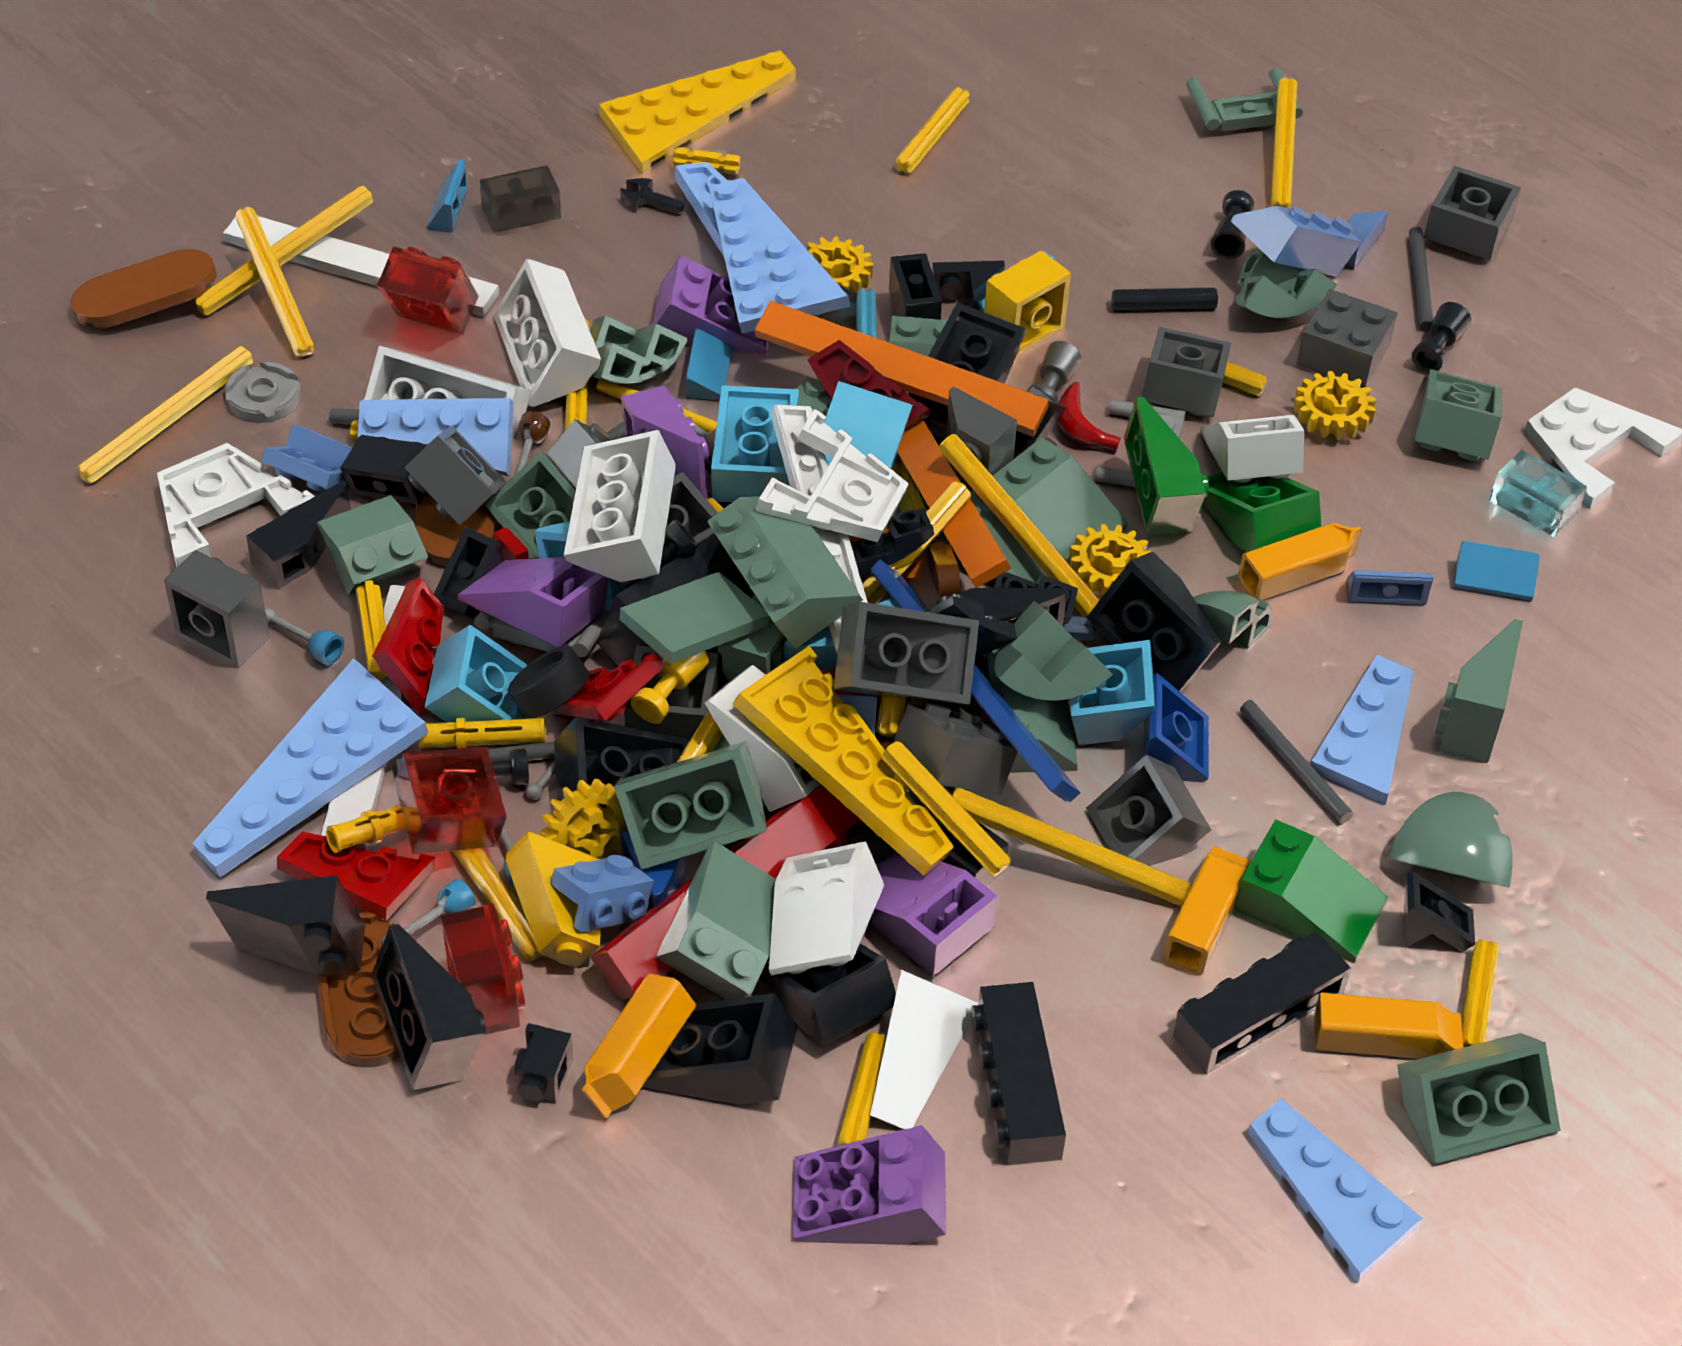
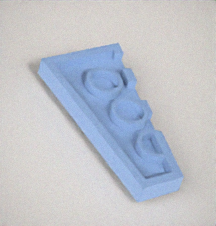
M1380 655L1375 656L1311 761L1310 765L1321 777L1386 805L1414 673L1413 669Z

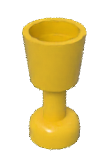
M705 651L672 664L663 659L662 662L665 667L658 672L660 680L653 689H640L631 699V706L637 715L650 723H661L669 712V704L666 698L673 689H684L708 665V656Z

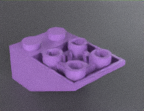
M680 255L660 283L652 325L658 324L688 338L685 347L692 348L695 329H700L731 345L734 352L766 354L769 348L768 341L755 337V331L741 333L729 278Z
M666 386L621 396L625 437L659 430L676 464L674 476L683 472L707 499V493L712 491L711 479L704 466V460L709 458L708 446L703 436L698 437L691 417L686 418L683 414L680 400L678 398L674 399Z
M565 557L505 560L459 593L458 600L475 607V609L494 616L512 627L519 628L538 637L548 644L560 647L604 612L608 577L567 562Z
M894 852L877 866L884 887L869 920V924L933 977L994 927L998 896L966 870L941 862L923 876L897 852Z
M922 1125L795 1156L793 1239L796 1242L905 1245L946 1235L945 1152Z

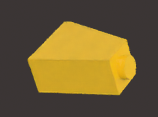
M528 831L506 853V863L539 954L555 959L559 963L577 968L600 947L601 928L586 932H579L575 929L574 922L579 905L552 886L551 880L554 868L574 865L580 861L590 862L600 859Z

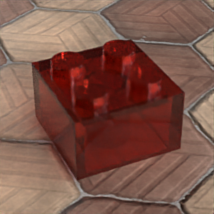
M393 246L377 284V287L397 316L462 335L479 297L460 262L447 256H441L440 259L430 257L424 251L415 247H407L405 250Z
M488 747L403 753L395 787L412 854L497 847L507 816Z
M494 903L442 915L441 923L448 973L470 993L476 1010L482 1012L486 1023L485 1035L520 1027L518 1009L526 1007L520 983L523 981V973L518 955H512L510 949L513 943L507 919L499 921Z

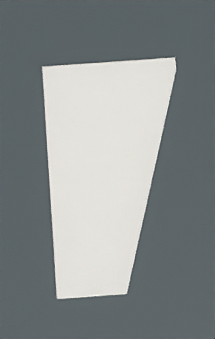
M901 970L872 1103L871 1116L902 1129L913 1127L972 1020L971 1006L978 1005L977 1002Z

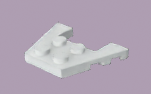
M1578 388L1572 389L1530 418L1525 428L1527 435L1549 462L1555 461L1564 471L1563 479L1570 487L1576 486L1581 492V501L1589 509L1610 495L1615 484L1611 479L1590 466L1591 463L1628 437H1632L1660 457L1682 442L1681 428Z
M814 409L803 426L798 441L832 457L833 460L811 496L771 478L757 502L755 511L878 542L909 483L873 454L863 455L850 444L852 437L842 429L836 433L824 423L826 416Z
M228 443L157 472L176 567L195 550L207 556L211 555L209 544L197 529L198 527L210 524L218 518L239 509H244L264 498L271 503L281 516L290 509L314 497L313 494L306 490L301 493L293 488L291 481L282 475L275 477L264 470L262 463Z

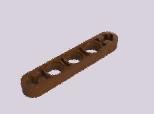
M946 536L935 537L928 545L927 560L929 573L938 598L940 600L947 595H961L958 563Z

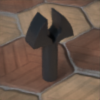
M653 179L626 180V189L620 188V200L628 209L635 213L645 204L676 214H681L685 207L684 202L653 192Z

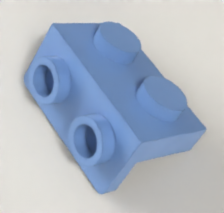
M292 425L286 446L265 447L261 462L275 467L274 472L277 475L290 479H297L299 477L307 481L306 486L310 489L322 492L343 480L347 483L340 467L353 447L301 425Z
M610 855L605 859L590 862L580 861L574 865L554 868L551 880L552 886L579 905L574 922V928L579 932L640 919L646 913L654 880L635 867L630 859L620 855Z

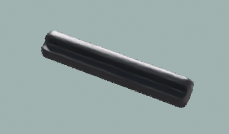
M1214 287L1115 289L1112 291L1111 304L1114 311L1215 309L1218 304V292Z

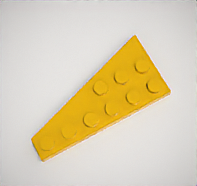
M781 50L771 52L760 57L740 61L736 64L709 70L702 74L600 103L599 115L643 174L651 169L653 161L660 157L666 160L672 156L674 149L683 143L692 144L729 121V115L737 110L744 112L751 107V101L760 96L768 97L796 80V68Z
M810 645L738 694L732 704L923 876L947 858L954 846L927 808L915 804L906 791L908 787L882 760V754L885 750L856 709L851 705L844 704L834 691L835 680L830 673L824 675L814 663L817 655Z

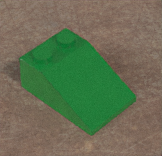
M1136 397L1125 431L1124 443L1146 536L1190 533L1193 530L1197 517L1201 516L1203 500L1209 495L1208 478L1206 474H1201L1198 459L1144 397Z
M1223 472L1207 477L1209 495L1204 498L1202 504L1234 545L1248 552L1322 527L1319 491L1288 477L1280 479L1270 476L1253 478L1249 482L1242 483L1232 480L1227 481Z
M1275 819L1241 878L1234 910L1301 940L1317 931L1340 957L1355 963L1387 902L1388 896L1316 836Z

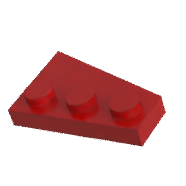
M421 577L407 583L372 655L379 668L388 675L420 716L430 713L425 708L434 666L432 664L433 650L438 647L441 640L444 606Z
M654 653L645 656L642 660L643 662L636 666L633 660L622 662L616 669L610 672L605 667L590 670L589 678L581 690L552 712L558 715L601 721L613 720L624 712L627 707L626 702L661 671L665 665L658 655Z
M301 832L277 856V869L299 880L337 875L354 906L387 921L435 870L436 857L420 854L418 859L397 856V849L382 846L379 852L353 846L335 853L330 848L326 836Z

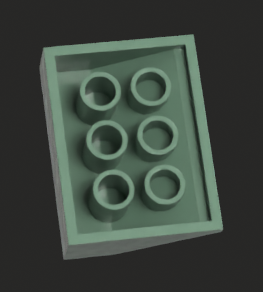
M1043 437L993 475L995 480L1069 565L1070 561L1068 558L1071 545H1074L1078 534L1085 536L1088 527L1093 528L1096 532L1100 531L1101 524H1106L1109 531H1114L1117 525L1122 526V531L1127 528V520L1076 460ZM972 491L970 497L972 503L1011 567L1006 572L1035 583L1041 575L1047 576L977 493ZM943 531L939 533V536H945ZM950 545V547H951V549H952V551H953V554H954V556H955V558H956V561L961 564V562H960V560L958 559L956 553L954 552L952 546ZM994 579L988 581V583L992 585Z

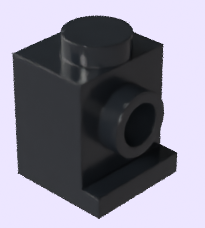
M528 1023L525 1029L527 1049L521 1048L519 1050L514 1066V1074L519 1076L520 1080L517 1092L520 1096L530 1101L543 1100L556 1104L573 1061L572 1034Z

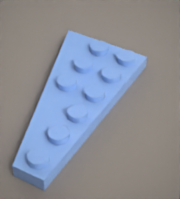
M744 178L728 180L709 186L742 334L755 331L770 300L813 316L850 307L848 295Z
M353 658L192 843L196 854L221 878L427 735L428 730L425 722Z

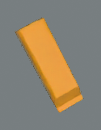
M1330 523L1243 553L1238 573L1239 580L1250 595L1264 600L1344 572L1348 558L1356 555L1362 528L1361 526L1351 528Z
M1214 845L1212 846L1166 939L1162 956L1166 962L1197 974L1204 973L1236 904L1241 878L1252 860Z
M647 974L584 1066L587 1083L582 1091L603 1118L607 1119L612 1111L634 1100L695 1009V1002L678 980Z
M1330 993L1319 994L1314 1013L1315 1050L1421 1059L1464 1048L1461 1013H1452L1439 1002Z

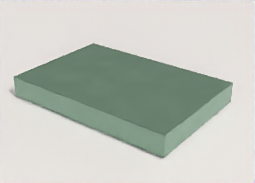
M717 572L620 608L619 620L668 663L672 664L768 627L770 616L758 603L723 574Z

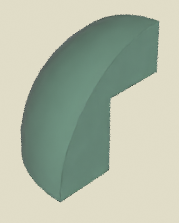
M1258 248L1252 250L1241 271L1238 285L1242 289L1235 297V300L1239 306L1255 314L1273 318H1288L1304 314L1319 306L1328 290H1334L1338 284L1316 269L1300 271L1296 267L1275 263Z
M609 316L593 319L590 333L601 360L598 370L591 376L602 381L617 384L643 382L666 371L680 356L688 338L658 324L637 330Z
M1223 590L1202 593L1193 597L1218 638L1228 644L1234 640L1248 649L1271 627L1272 610L1270 605L1255 596L1237 591Z
M1035 601L1032 602L1014 624L1017 639L1000 647L995 660L996 676L1003 683L1018 693L1041 700H1064L1080 696L1097 688L1113 675L1086 646L1073 638L1045 608Z
M1443 793L1421 804L1400 828L1388 858L1484 883L1510 887L1512 876V847L1510 838L1501 833L1495 819L1499 813L1492 804L1470 793Z

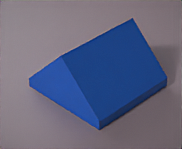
M1157 673L1153 675L1156 711L1150 713V716L1144 720V756L1147 754L1175 767L1182 781L1202 783L1209 779V716Z

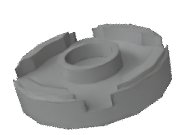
M260 362L261 367L251 368L250 365L241 367L229 377L225 384L226 404L232 414L245 421L265 423L282 419L297 408L301 401V386L293 370L283 364L273 362Z

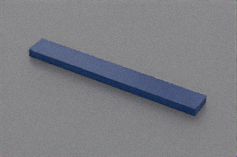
M881 559L870 569L872 575L899 608L923 612L928 609L904 578ZM974 664L972 697L1049 791L1065 802H1072L1081 792Z

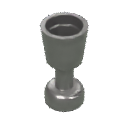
M1064 341L1051 343L1047 348L1040 368V376L1043 381L1034 384V386L1042 389L1058 402L1057 394L1054 391L1055 388L1065 385L1081 364L1082 357L1078 349Z

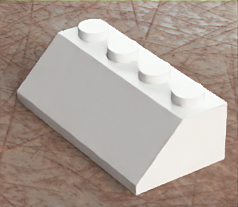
M526 259L493 316L520 387L532 390L528 406L535 407L584 388L591 375L595 374L598 370L601 357L565 270Z
M379 346L364 400L510 398L514 403L513 440L518 433L521 416L527 410L532 390L401 350Z
M659 430L584 446L564 550V557L567 562L619 582L643 579L659 574L676 464Z

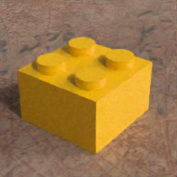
M1041 250L987 280L984 313L1026 328V333L1017 355L1065 328L1071 272Z

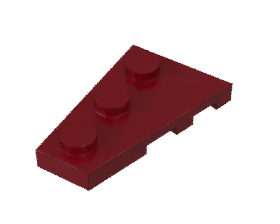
M841 340L834 342L807 359L831 400L838 381L913 405L904 431L931 415L930 410L926 406L910 397L899 385L883 376L872 364Z

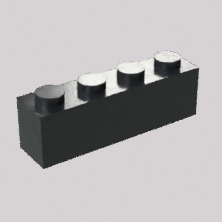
M1317 931L1302 940L1300 938L1294 939L1280 953L1268 960L1266 958L1257 960L1250 966L1247 972L1235 979L1226 978L1207 995L1200 999L1191 998L1186 1001L1177 1012L1173 1037L1198 1066L1208 1074L1314 1012L1320 993L1344 994L1351 967Z
M1034 982L981 986L978 1005L971 1006V1019L974 1032H981L983 1043H979L978 1046L981 1070H989L991 1080L986 1082L989 1109L996 1108L998 1120H994L993 1125L996 1147L1004 1148L1007 1166L1062 1160L1066 1132Z

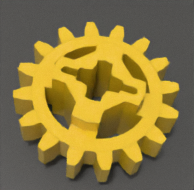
M834 236L832 242H827L826 239L821 237L819 238L818 245L810 241L807 243V250L848 295V298L850 292L856 294L861 287L868 288L870 286V279L873 275V263L871 262V254L864 253V246L862 244L853 247L852 239L841 242L838 236Z
M1328 371V375L1325 378L1318 373H1314L1313 381L1304 378L1302 386L1297 387L1293 413L1299 414L1298 421L1300 424L1309 423L1307 431L1320 430L1322 438H1326L1328 434H1334L1337 440H1341L1344 433L1351 438H1355L1357 430L1365 433L1368 424H1372L1376 410V398L1370 397L1372 391L1370 387H1360L1361 379L1349 381L1347 373L1337 377L1333 371Z
M1101 524L1099 532L1088 527L1085 536L1079 534L1076 536L1074 545H1071L1068 560L1070 561V567L1088 585L1089 589L1092 592L1095 590L1100 591L1102 598L1130 560L1152 551L1146 550L1148 545L1146 539L1135 540L1136 531L1132 530L1128 534L1122 533L1121 525H1117L1114 531H1109L1106 524Z
M594 779L591 786H589L586 782L580 780L578 781L577 790L574 792L567 787L563 788L565 798L561 802L556 799L550 801V804L555 809L553 813L543 814L542 819L549 827L540 830V836L565 846L567 843H570L573 846L570 848L598 859L608 858V852L612 849L621 851V845L618 843V840L621 837V832L628 829L624 827L626 822L613 785L608 783L605 786L599 779ZM598 803L605 804L607 807L603 808Z

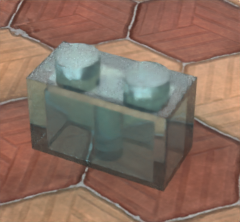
M1521 449L1497 473L1490 501L1549 535L1556 537L1579 513L1587 486Z

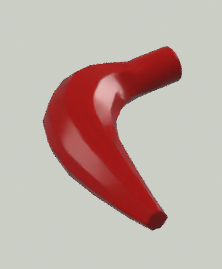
M1073 382L1059 400V403L1066 408L1058 420L1060 429L1073 442L1083 445L1100 446L1116 452L1121 438L1096 428L1084 417L1081 411L1080 383Z

